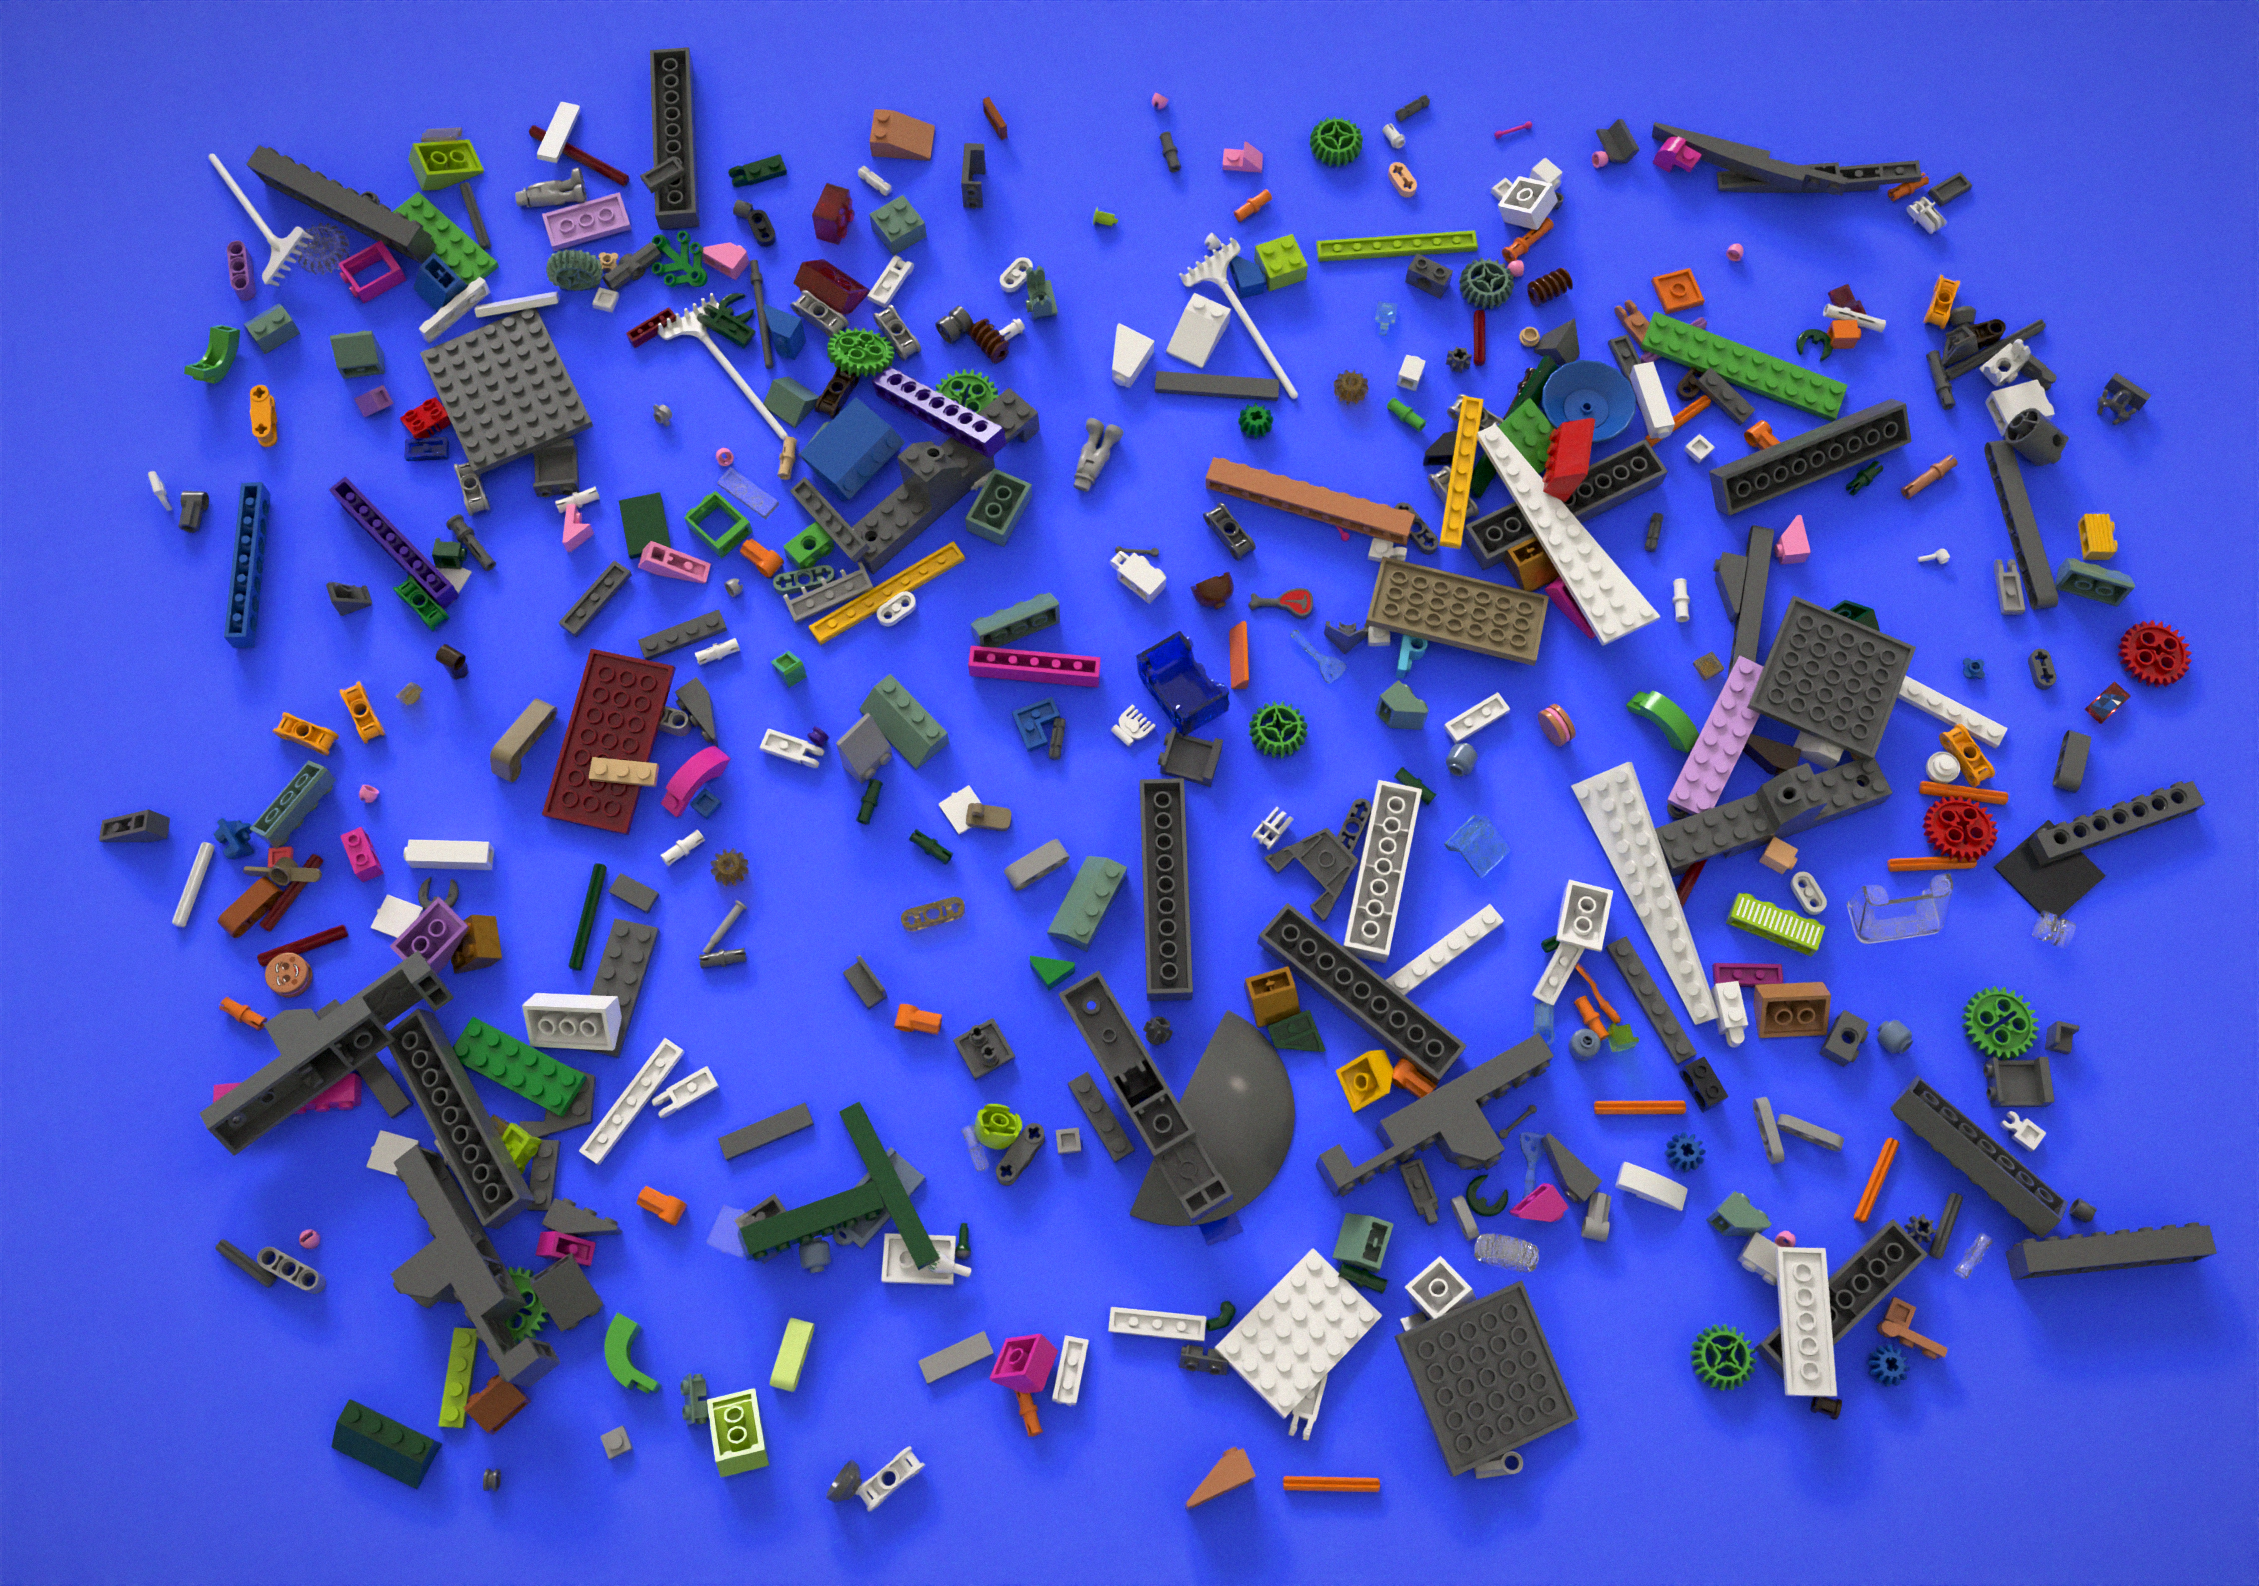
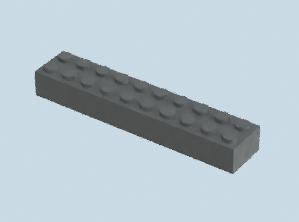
M689 47L650 50L653 164L656 167L675 157L686 175L654 192L656 220L660 230L699 227L694 75Z
M258 145L246 163L264 184L376 241L381 240L385 246L421 264L429 258L436 247V244L431 239L432 235L423 230L424 226L419 222L407 220V217L400 212H391V209L382 203L380 205L375 204V201L366 195L363 197L359 196V193L350 187L347 189L343 188V185L334 179L328 180L319 171L312 172L303 163L296 164L287 155L280 156L271 147L266 149Z
M1892 398L1709 471L1716 510L1730 516L1911 443L1906 403Z
M1644 439L1590 465L1585 479L1568 500L1562 502L1577 520L1583 523L1663 484L1668 471L1647 440ZM1513 502L1465 525L1462 538L1484 571L1503 562L1508 549L1536 535L1516 502Z
M1184 778L1140 779L1147 1001L1192 1000L1193 980Z
M1288 902L1259 934L1258 945L1283 965L1289 966L1293 973L1396 1056L1411 1062L1417 1068V1072L1437 1085L1464 1053L1467 1047L1465 1043Z
M418 1008L389 1030L395 1041L389 1044L388 1047L483 1227L500 1229L534 1203L535 1199L436 1016L432 1012Z

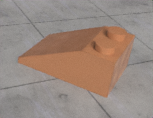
M874 109L869 141L871 155L874 157L931 161L935 126L894 110Z
M1233 1447L1223 1452V1458L1218 1461L1184 1506L1186 1511L1254 1480L1256 1475L1244 1448L1238 1450L1237 1447Z

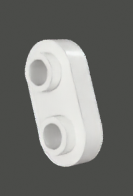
M1025 257L1018 258L1000 276V287L1003 291L1015 292L1024 284L1027 269L1029 267L1033 268L1031 260Z
M900 592L881 605L877 610L879 623L890 627L912 613L916 608L914 595L910 592ZM904 603L909 604L907 607L902 606ZM887 615L892 616L890 619L885 618Z
M1807 872L1795 874L1791 879L1790 886L1803 909L1811 915L1820 914L1825 909L1827 900L1815 879ZM1798 882L1803 883L1805 888H1801ZM1810 901L1814 902L1816 907H1812Z

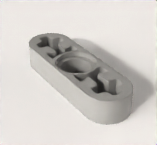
M1767 1097L1753 1099V1110L1768 1162L1771 1165L1783 1163L1785 1159L1784 1151L1770 1102Z
M1780 1114L1776 1126L1781 1131L1831 1151L1840 1152L1842 1150L1845 1139L1836 1133L1787 1114Z

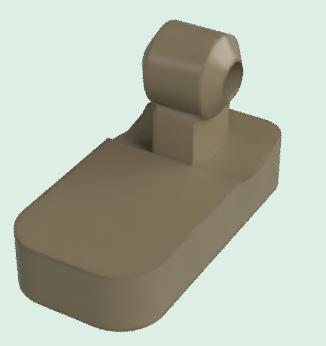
M970 803L967 809L966 825L989 830L1007 831L1010 828L1012 813L1010 809L1004 807Z

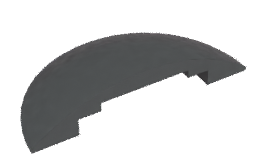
M1227 1010L1212 1036L1179 1105L1196 1131V1137L1218 1174L1221 1173L1233 1193V1200L1192 1224L1153 1159L1129 1214L1133 1217L1167 1226H1194L1220 1220L1234 1214L1256 1199L1269 1186L1285 1161L1292 1140L1295 1120L1294 1097L1288 1073L1281 1058L1265 1036L1241 1016Z

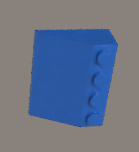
M855 397L798 455L840 501L850 500L900 449L905 441L887 422Z

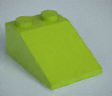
M470 139L413 143L408 158L422 191L443 189L484 172Z
M755 1388L708 1399L707 1404L715 1462L720 1477L769 1466Z

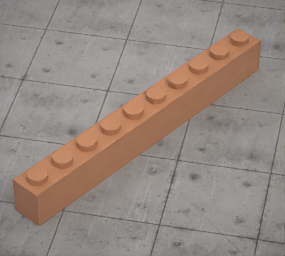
M1213 457L1205 477L1207 489L1405 546L1414 525L1415 514L1407 510L1394 509L1387 504L1373 503L1366 498L1359 499L1345 492L1338 493L1331 491L1327 487H1317L1310 485L1306 481H1296L1285 475H1275L1264 469L1258 470L1246 464L1233 463L1226 458Z

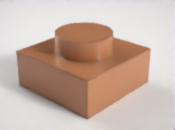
M1892 1297L1883 1320H1889L1909 1328L1916 1307L1896 1297Z

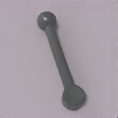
M1121 546L1115 548L1116 553L1122 551L1124 553L1151 554L1153 557L1159 555L1157 548H1152L1151 550L1127 549Z
M1530 1105L1528 1110L1508 1128L1500 1130L1499 1137L1506 1139L1508 1133L1530 1114L1536 1113L1537 1107Z

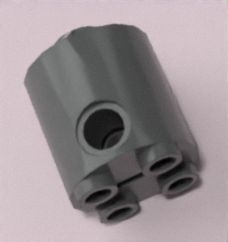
M2029 408L2017 414L2010 421L2005 431V440L2035 466L2057 463L2069 440V437L2036 408Z

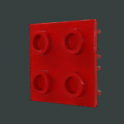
M436 397L424 401L422 405L414 410L407 411L404 416L400 417V420L412 433L416 442L420 440L423 442L431 437L427 429L432 435H435L431 429L432 426H434L437 432H440L436 424H438L441 430L451 425L444 406Z

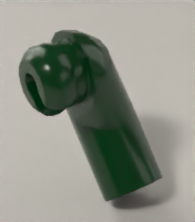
M1230 1301L1221 1303L1219 1317L1206 1320V1327L1209 1332L1229 1326L1236 1313V1308Z

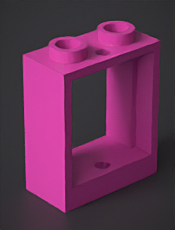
M381 240L338 264L342 270L339 273L345 284L350 283L349 289L355 298L359 297L363 303L370 301L406 280L402 269ZM383 259L390 272L360 288L352 276Z

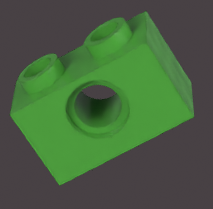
M817 521L783 546L785 555L799 570L813 567L820 558L828 556L835 548L833 539ZM810 546L814 547L812 550H806Z

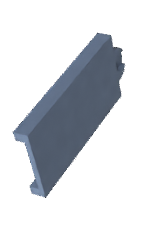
M890 1147L886 1154L908 1197H910L926 1180V1177ZM869 1171L855 1187L873 1181ZM883 1199L884 1209L880 1217L868 1222L866 1219L858 1222V1225L850 1229H844V1227L836 1229V1232L832 1234L836 1243L848 1246L854 1242L863 1250L891 1218ZM839 1233H844L846 1235V1239L841 1237Z

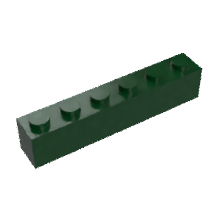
M875 1181L741 1227L737 1236L746 1260L754 1259L757 1262L767 1258L769 1253L775 1251L783 1253L789 1250L791 1245L797 1243L805 1245L812 1242L813 1238L819 1235L827 1237L834 1234L836 1229L855 1227L861 1220L866 1219L867 1222L880 1217L884 1204Z

